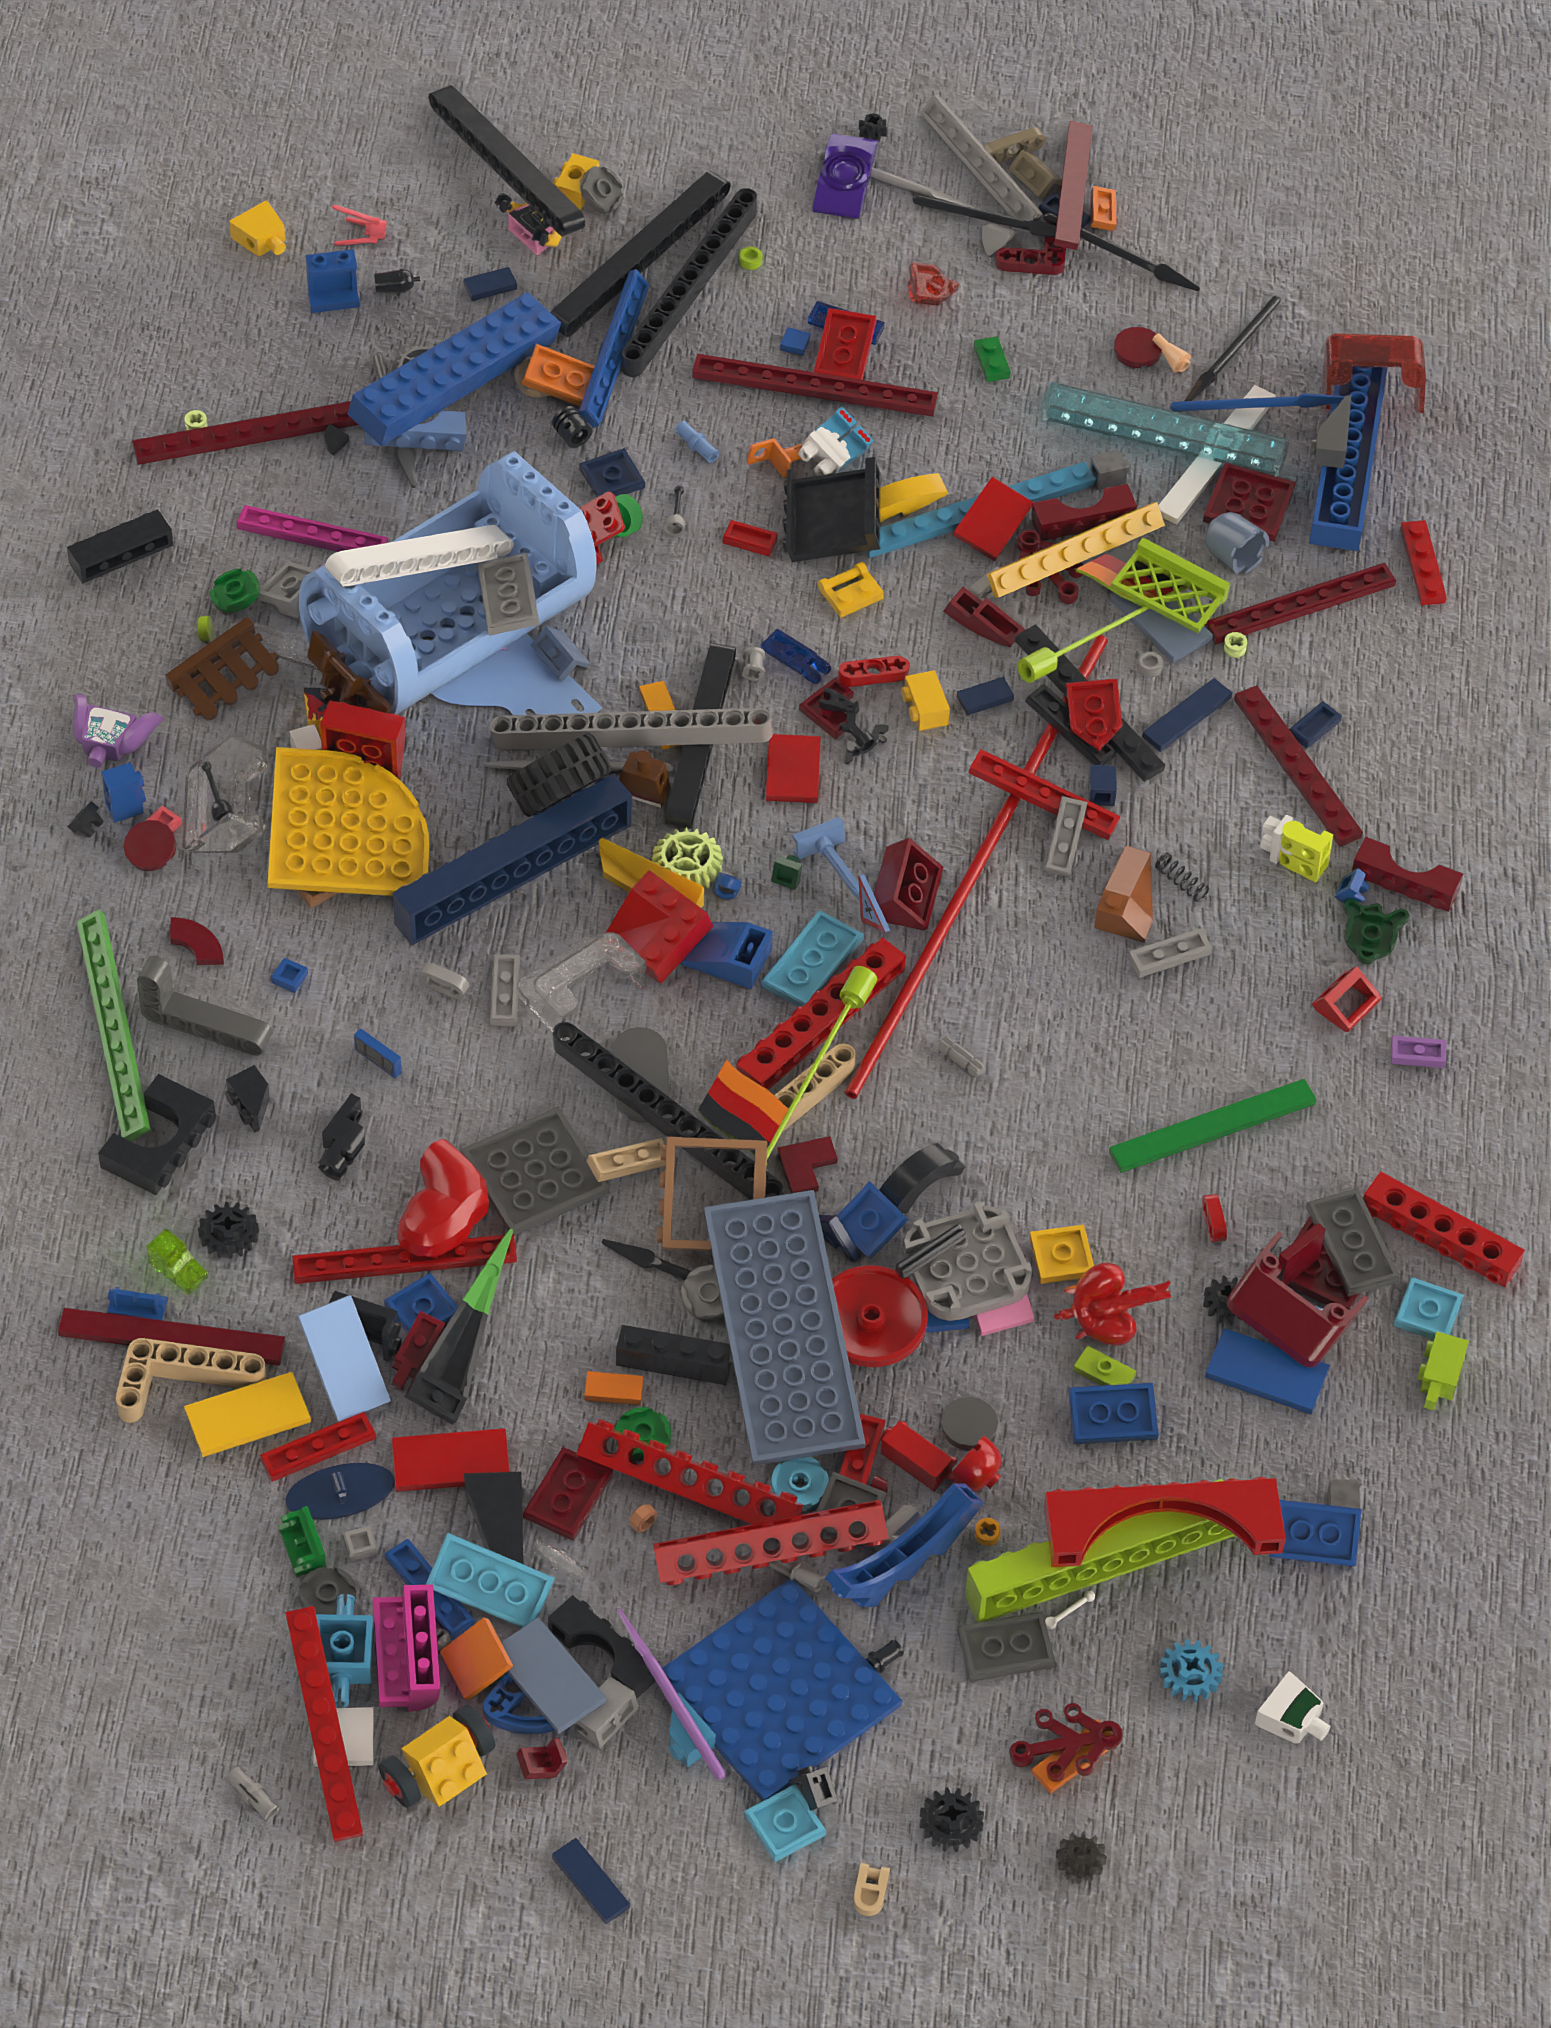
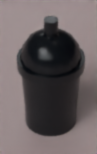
M403 268L374 274L376 293H406V291L412 289L414 282L420 281V276L414 277L411 271Z

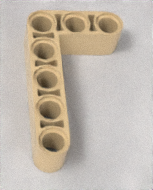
M844 1043L838 1044L824 1055L804 1091L808 1093H803L784 1130L854 1073L856 1053L852 1046ZM812 1065L774 1095L788 1109Z
M138 1338L130 1343L116 1393L118 1415L122 1421L127 1423L136 1422L142 1417L153 1376L242 1388L266 1380L265 1361L260 1355ZM140 1355H146V1357L138 1358ZM168 1359H174L173 1361H170V1362L165 1361V1360H168ZM195 1363H202L201 1365L197 1366L193 1365ZM134 1379H140V1381L132 1382ZM128 1403L134 1404L132 1406H125Z

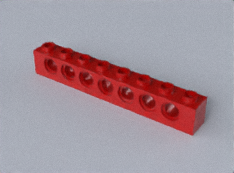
M883 937L875 944L871 943L858 959H853L849 962L842 973L834 975L826 987L821 991L817 990L803 1007H797L788 1020L780 1022L775 1027L773 1033L767 1038L760 1039L750 1053L743 1054L736 1063V1069L744 1076L769 1090L828 1038L845 1007L839 994L855 966L866 967L877 976V982L866 1000L865 1006L905 971L906 955ZM850 1008L841 1026L862 1008Z
M598 1419L597 1423L588 1422L576 1454L751 1524L798 1516L804 1505L796 1502L798 1497L784 1491L780 1495L770 1491V1485L755 1481L753 1485L744 1481L745 1476L729 1470L728 1474L718 1471L719 1466L712 1462L703 1460L702 1464L691 1460L693 1455L681 1450H676V1453L665 1450L667 1445L652 1439H650L649 1443L639 1440L640 1434L624 1429L623 1433L613 1429L614 1424L602 1419ZM610 1438H614L618 1442V1449L614 1454L610 1453L607 1449V1442ZM637 1448L644 1452V1460L640 1464H637L633 1459V1452ZM663 1458L670 1462L671 1467L667 1474H663L659 1470V1463ZM688 1469H693L697 1475V1479L692 1485L688 1484L685 1480V1473ZM715 1479L720 1480L723 1484V1490L719 1495L714 1494L711 1490V1484ZM742 1489L746 1490L749 1494V1502L745 1506L741 1505L737 1499L738 1492ZM767 1500L773 1501L776 1506V1511L772 1516L764 1512L763 1506Z
M881 1500L654 1543L653 1545L660 1583L666 1582L667 1585H677L683 1583L684 1578L695 1576L696 1580L710 1578L712 1573L723 1571L724 1574H733L740 1572V1567L751 1565L753 1569L767 1567L769 1562L780 1560L781 1563H790L798 1560L797 1556L809 1554L810 1558L826 1555V1551L837 1549L838 1552H847L855 1549L854 1545L866 1543L867 1547L882 1544L883 1540L889 1538ZM855 1521H860L865 1525L863 1531L858 1534L849 1531L850 1524ZM833 1527L836 1530V1534L831 1539H824L820 1536L822 1529ZM803 1532L808 1538L804 1544L797 1545L792 1542L793 1535ZM768 1538H776L779 1541V1546L774 1550L765 1549L763 1544ZM746 1543L751 1547V1550L747 1555L740 1556L735 1552L736 1546ZM718 1549L723 1554L718 1561H710L706 1557L708 1551ZM684 1554L691 1555L694 1558V1562L688 1567H683L678 1563L680 1556Z

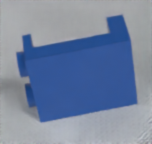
M354 249L305 255L311 313L360 307L356 277L357 262Z

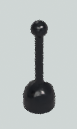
M204 761L201 764V768L206 772L215 798V802L211 807L213 820L216 822L225 821L233 816L232 807L229 802L220 799L211 773L212 765L210 762Z

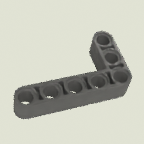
M150 956L137 978L141 1013L149 1021L255 1056L263 1053L273 1034L272 1027L262 1020L174 992L170 964L159 956Z

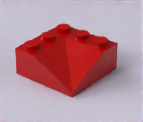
M329 700L320 723L322 750L344 752L362 757L364 763H370L374 766L378 764L401 780L406 736L405 717L394 713L389 714L375 711L371 708H362L348 705L344 702Z
M648 870L630 890L602 940L659 984H662L711 930L713 924L706 911Z

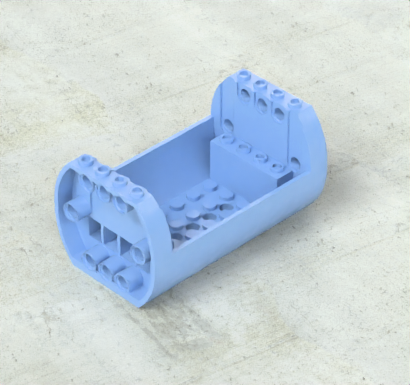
M515 451L506 454L485 467L479 477L477 491L392 541L396 542L476 527L497 525L514 543L511 552L505 557L522 553L528 554L540 625L586 597L591 592L596 578L594 542L582 510ZM477 563L351 586H342L326 570L324 564L306 575L299 589V613L308 645H310L312 631L316 630L319 634H323L340 653H345V664L356 675H360L363 679L369 678L371 680V685L391 704L390 713L394 714L402 712L539 626L536 625L489 636L484 604L481 603L483 598ZM464 612H470V613H472L473 615H472V616H462L461 614L464 613ZM445 624H450L453 626V628H443L441 626ZM426 636H430V637H432V638H434V639L430 641V640H423L422 638H423V637H426Z

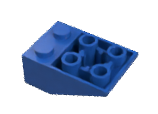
M712 922L713 927L680 964L752 989L772 951L773 931L749 922Z

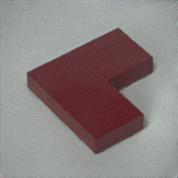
M835 677L800 703L799 711L832 738L837 739L844 733L839 727L840 723H847V714L823 710L819 707L820 699L830 700L823 697L825 688L845 695L847 700L853 698L854 691L840 684Z
M830 1136L786 1145L777 1149L791 1194L811 1190L818 1192L819 1185L813 1169L836 1164L838 1161Z

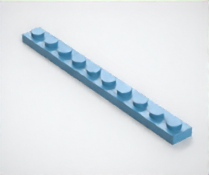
M1082 462L1010 485L1009 487L1031 501L1038 502L1058 498L1095 486L1096 478L1086 462ZM978 496L880 527V549L866 551L868 557L872 558L955 531Z

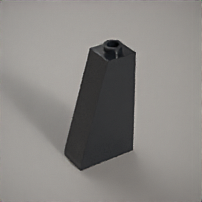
M464 1473L465 1495L484 1548L524 1565L522 1473Z

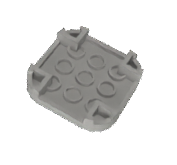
M976 1202L971 1210L924 1223L922 1218L913 1222L912 1228L906 1233L904 1239V1258L956 1224H959L966 1232L965 1239L911 1274L916 1286L922 1292L927 1309L931 1314L939 1319L948 1321L961 1320L1014 1304L1023 1299L1028 1293L1032 1274L1030 1262H1026L1009 1224L1010 1217L1005 1210L1001 1212L994 1207L985 1206V1202Z

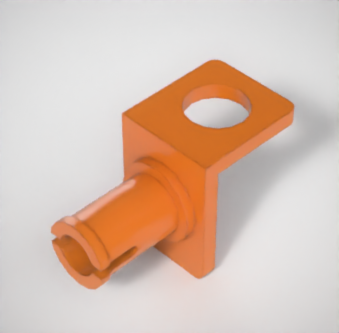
M775 438L755 443L750 446L746 462L750 465L769 459L780 475L785 478L787 477V470H789L791 462L802 460L798 455L802 445L797 444L783 449ZM765 448L761 455L754 456L757 450Z

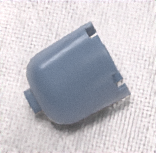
M1227 512L1219 515L1209 523L1205 535V543L1208 550L1236 574L1240 571L1248 573L1262 561L1263 557L1260 554L1264 546H1269V536L1265 531L1241 515Z

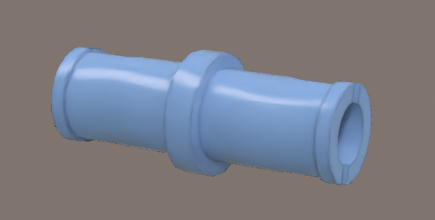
M682 421L676 426L675 433L688 443V447L692 451H697L708 463H713L718 458L719 450L706 440V436L703 433L695 431L686 421Z

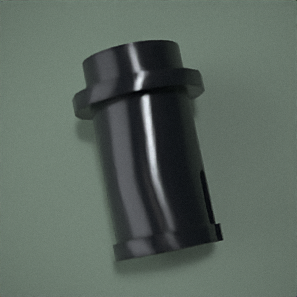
M893 1639L878 1651L869 1652L866 1661L876 1672L882 1673L885 1670V1666L903 1656L904 1651L901 1645Z

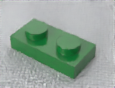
M998 336L974 340V349L986 382L1009 379L1011 371Z

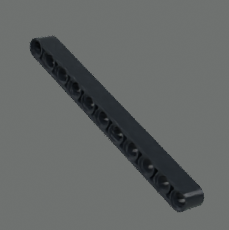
M449 85L429 93V103L433 111L560 236H566L585 227V219L580 209L454 86Z
M707 171L552 309L550 313L561 322L558 332L566 337L572 336L623 290L629 271L636 269L641 274L727 196L731 183L712 171Z
M743 188L734 195L622 350V372L626 376L637 377L643 373L757 214V193L754 190Z
M561 1022L555 1025L553 1029V1047L556 1053L615 1098H618L641 1115L644 1120L665 1136L724 1139L569 1022ZM564 1037L570 1038L569 1040H566V1041L560 1040L561 1038H564ZM590 1053L589 1056H582L580 1054ZM603 1068L611 1069L607 1072L601 1071V1069ZM625 1083L631 1084L630 1087H623L621 1085ZM644 1099L652 1100L649 1103L642 1102ZM668 1114V1115H672L673 1117H671V1118H663L662 1116ZM686 1130L693 1131V1133L691 1134H685L683 1132ZM681 1147L747 1198L753 1200L754 1181L750 1182L745 1179L749 1177L754 1178L755 1161L737 1149L706 1150L704 1148ZM730 1161V1162H734V1163H736V1164L731 1165V1166H728V1165H725L724 1163ZM766 1170L765 1198L768 1197L766 1195L769 1193H775L777 1196L784 1195L782 1182Z

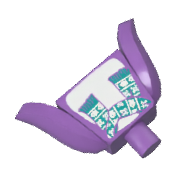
M83 694L73 695L75 703L73 734L77 742L83 745L84 753L89 755L87 762L93 767H101L104 759L118 761L123 755L134 752L164 720L156 712L144 714L136 719L135 715L90 704L88 706Z

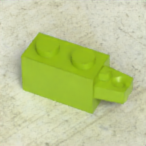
M1436 1331L1434 1342L1428 1340L1424 1357L1429 1359L1427 1364L1421 1363L1417 1377L1418 1380L1422 1381L1420 1392L1427 1393L1424 1404L1425 1409L1435 1411L1438 1397L1453 1400L1469 1340Z

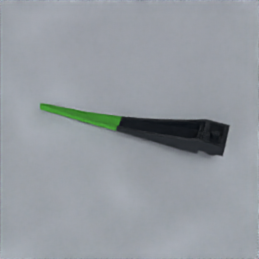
M513 1229L506 1232L413 1374L414 1377L404 1396L452 1425L457 1422L468 1398L483 1332Z

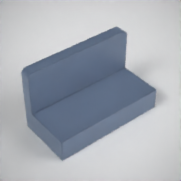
M546 626L531 644L559 679L565 680L576 665L585 668L591 665L566 633L561 630Z

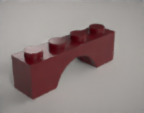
M1123 484L1104 488L1101 500L1088 508L1069 507L1057 498L1033 502L1031 520L1036 532L1043 541L1083 533L1136 510L1137 504L1129 485Z
M1366 836L1354 858L1352 871L1358 868L1366 874L1364 881H1369L1382 886L1384 889L1398 892L1410 899L1419 900L1447 912L1450 911L1463 878V873L1442 865H1437L1426 872L1405 870L1393 860L1389 845Z

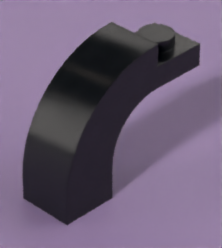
M939 1143L931 1144L906 1159L887 1178L879 1190L902 1213H908L917 1198L928 1186L941 1178L961 1175L966 1166L959 1161V1156L955 1152L944 1149Z

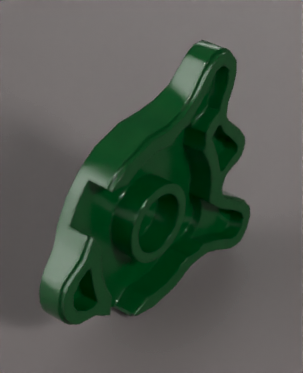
M1355 899L1345 900L1343 910L1348 917L1344 936L1346 945L1357 956L1358 961L1363 964H1372L1375 960L1387 956L1395 948L1398 930L1409 920L1410 915L1408 911L1398 909L1389 914H1384L1379 903L1363 906Z

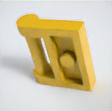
M859 562L854 565V568L832 578H823L817 582L820 592L840 618L884 599L883 590L870 575L864 562ZM856 577H859L860 579L859 581L850 584L846 587H843L837 591H833L832 589Z

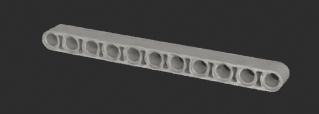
M764 708L504 715L493 718L489 724L493 745L499 750L557 749L587 733L595 737L600 747L762 743L770 740L773 735L771 716L768 710Z

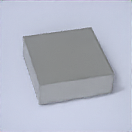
M371 1525L343 1532V1539L350 1562L378 1555V1548Z

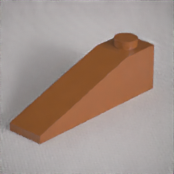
M1125 846L1097 907L1094 928L1145 943L1153 922L1151 853Z

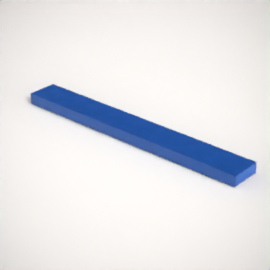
M636 269L628 273L579 409V413L593 428L600 426L622 364V350L633 334L650 286Z

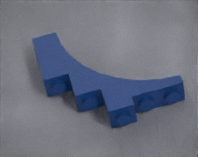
M953 1483L931 1509L896 1540L874 1555L856 1564L831 1570L825 1579L832 1585L831 1590L840 1598H851L860 1607H877L897 1581H910L930 1555H944L985 1503L966 1484Z

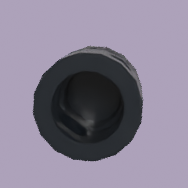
M573 406L561 409L553 417L552 426L571 448L582 446L592 435V428Z

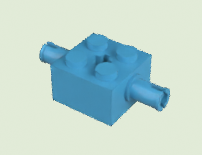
M344 1594L337 1596L336 1615L316 1614L336 1708H338L340 1696L341 1708L349 1705V1684H371L373 1615H354L355 1597L347 1594L346 1605Z

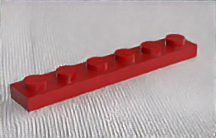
M982 749L979 750L968 771L969 774L1056 816L1058 815L1062 796L1088 802L1082 828L1108 841L1121 817Z

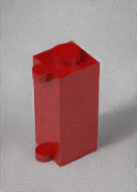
M899 1420L893 1428L888 1427L880 1438V1441H882L881 1454L933 1492L951 1474L952 1468L958 1461L954 1456L950 1457L909 1428L908 1424L904 1421L901 1422Z

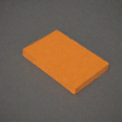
M536 344L521 384L581 406L595 366Z

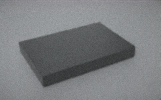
M1043 1612L957 1627L970 1682L1054 1668L1056 1665Z

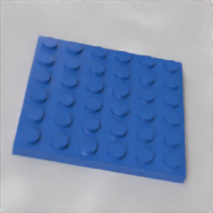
M789 1579L662 1668L677 1694L680 1693L716 1734L715 1748L761 1801L791 1786L788 1780L798 1776L797 1770L811 1765L816 1768L902 1706V1699L794 1579Z

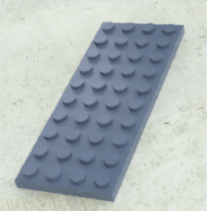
M814 1190L704 1207L705 1221L752 1465L756 1466L865 1448V1439Z

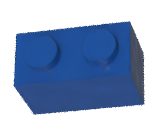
M131 762L101 771L105 804L113 822L143 814V802H146V797L141 787L144 786V781L140 771L135 772Z

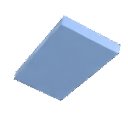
M351 1295L297 1316L337 1422L391 1401Z

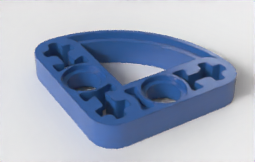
M508 1673L504 1675L483 1702V1715L485 1719L501 1729L520 1734H541L555 1730L544 1716L524 1717L512 1714L526 1695L522 1690L517 1693H510L506 1690L505 1687L508 1683L515 1682ZM502 1702L501 1712L496 1710L492 1713L491 1706L496 1708Z

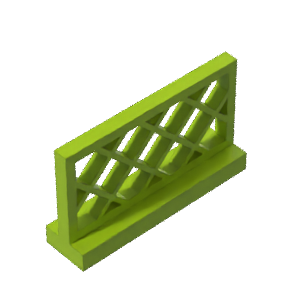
M1145 538L1141 539L1135 553L1111 583L1112 589L1196 633L1200 632L1220 604L1223 605L1227 600L1230 587L1229 582ZM1138 560L1147 565L1149 569L1136 571L1134 564ZM1162 573L1168 576L1170 580L1158 582L1155 574ZM1151 575L1153 583L1140 585L1138 577ZM1134 578L1136 586L1127 587L1121 584V581ZM1185 585L1191 588L1192 592L1179 593L1177 586ZM1173 587L1175 594L1162 596L1160 588ZM1156 590L1157 597L1148 598L1143 594V591ZM1206 596L1214 601L1212 604L1201 605L1199 597ZM1195 599L1197 606L1184 608L1182 600ZM1177 601L1179 609L1171 610L1165 606V602ZM1199 612L1201 617L1199 622L1195 623L1188 619L1186 614Z

